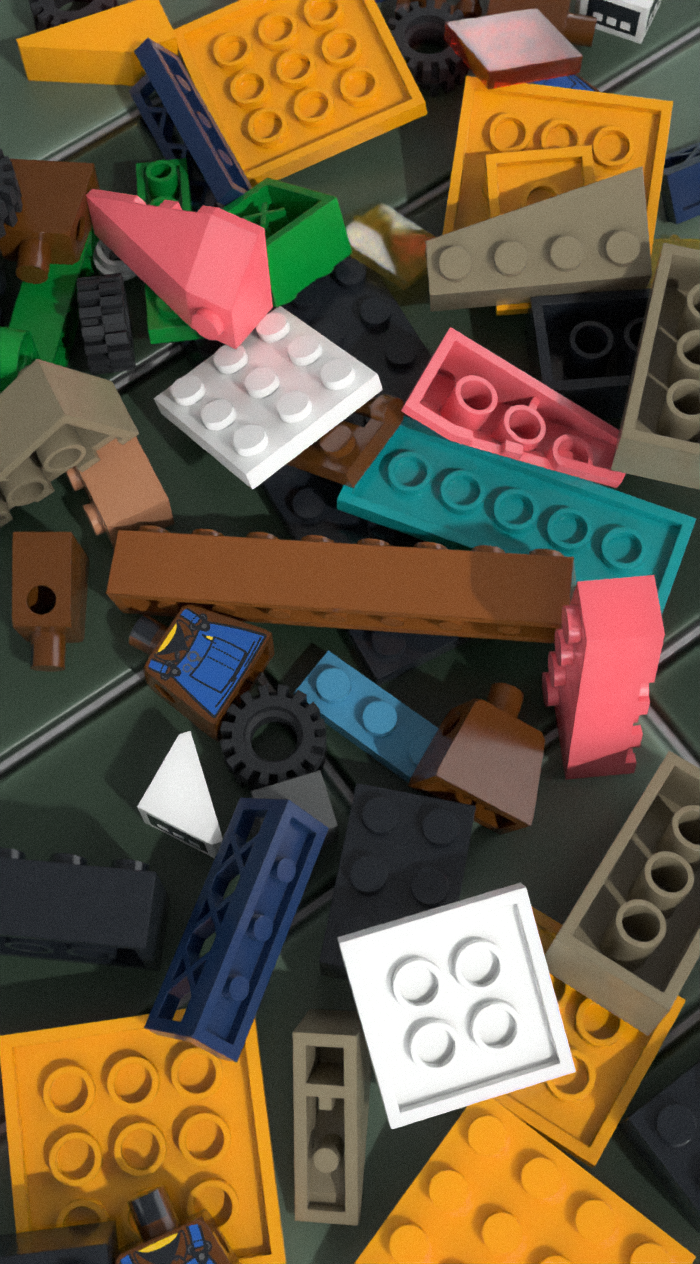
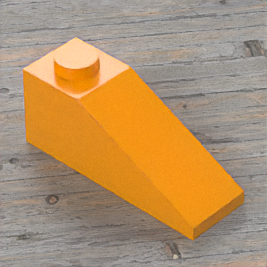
M135 0L16 39L25 74L30 81L134 86L146 74L134 51L147 38H150L179 57L177 37L159 0Z

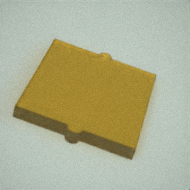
M382 202L363 216L355 215L352 223L345 227L352 249V254L350 255L400 288L406 290L421 277L427 275L425 241L436 238V236Z

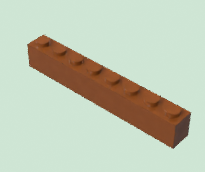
M146 525L139 527L138 531L118 530L106 594L122 613L176 617L183 606L191 604L242 622L555 643V630L562 629V607L571 603L575 590L576 575L574 557H566L562 553L551 549H535L530 551L529 554L505 553L501 548L489 545H479L471 548V551L448 550L445 546L434 542H419L413 547L390 546V544L382 540L367 538L357 541V544L334 543L333 540L318 535L304 536L301 538V541L280 540L276 536L264 532H251L246 537H230L211 529H195L192 531V534L170 533L161 527Z

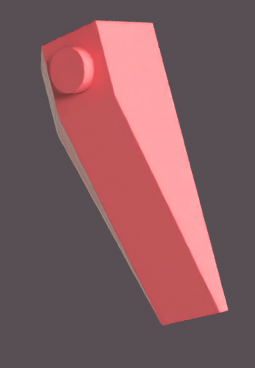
M91 189L86 194L94 234L183 321L204 338L217 340L237 349L273 308L265 229L218 207L203 205L197 212L182 210L178 201L164 200L159 206L147 205L138 195Z

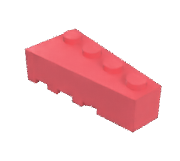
M654 575L577 582L570 605L562 607V629L555 630V651L548 653L549 672L542 673V691L546 707H555L565 780L631 774L635 772L637 762L632 748L640 747L643 733L641 725L633 726V723H638L639 715L648 713L650 704L649 683L655 682L665 636Z

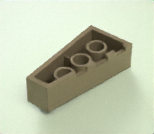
M643 166L425 241L430 312L529 303L530 297L647 288L652 277Z
M36 359L32 364L23 368L17 378L0 393V528L13 519L9 510L14 506H23L34 501L38 503L53 493L55 490L51 481L76 466L77 470L84 472L99 462L100 458L96 451L113 439L117 438L118 442L124 445L139 435L112 381Z

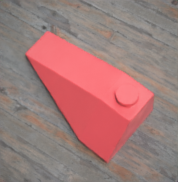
M451 327L428 361L401 410L449 441L609 487L617 488L626 474L611 470L619 434L618 429Z

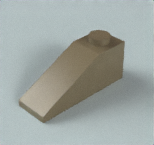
M309 1009L293 1031L295 1221L358 1226L360 1222L371 1084V1059L357 1011Z

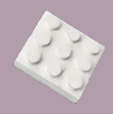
M279 306L261 320L237 349L228 345L222 346L185 376L177 379L170 387L156 396L154 400L163 416L253 490L383 389L376 372Z
M522 883L337 937L391 1130L576 1072L528 892Z

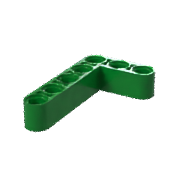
M93 225L78 262L73 265L50 264L48 279L44 283L31 284L22 281L9 327L0 326V393L17 378L23 368L32 364L36 359L67 367L80 322L77 278L93 276L95 270L93 254L100 239L94 234Z

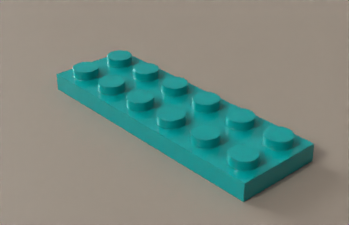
M404 416L398 429L355 487L351 488L343 485L337 498L338 510L426 542L441 544L448 550L471 551V548L479 545L495 546L504 550L505 553L529 554L530 551L535 549L556 550L566 557H574L575 587L577 582L654 575L661 616L696 522L694 517L585 479L449 441L420 422Z

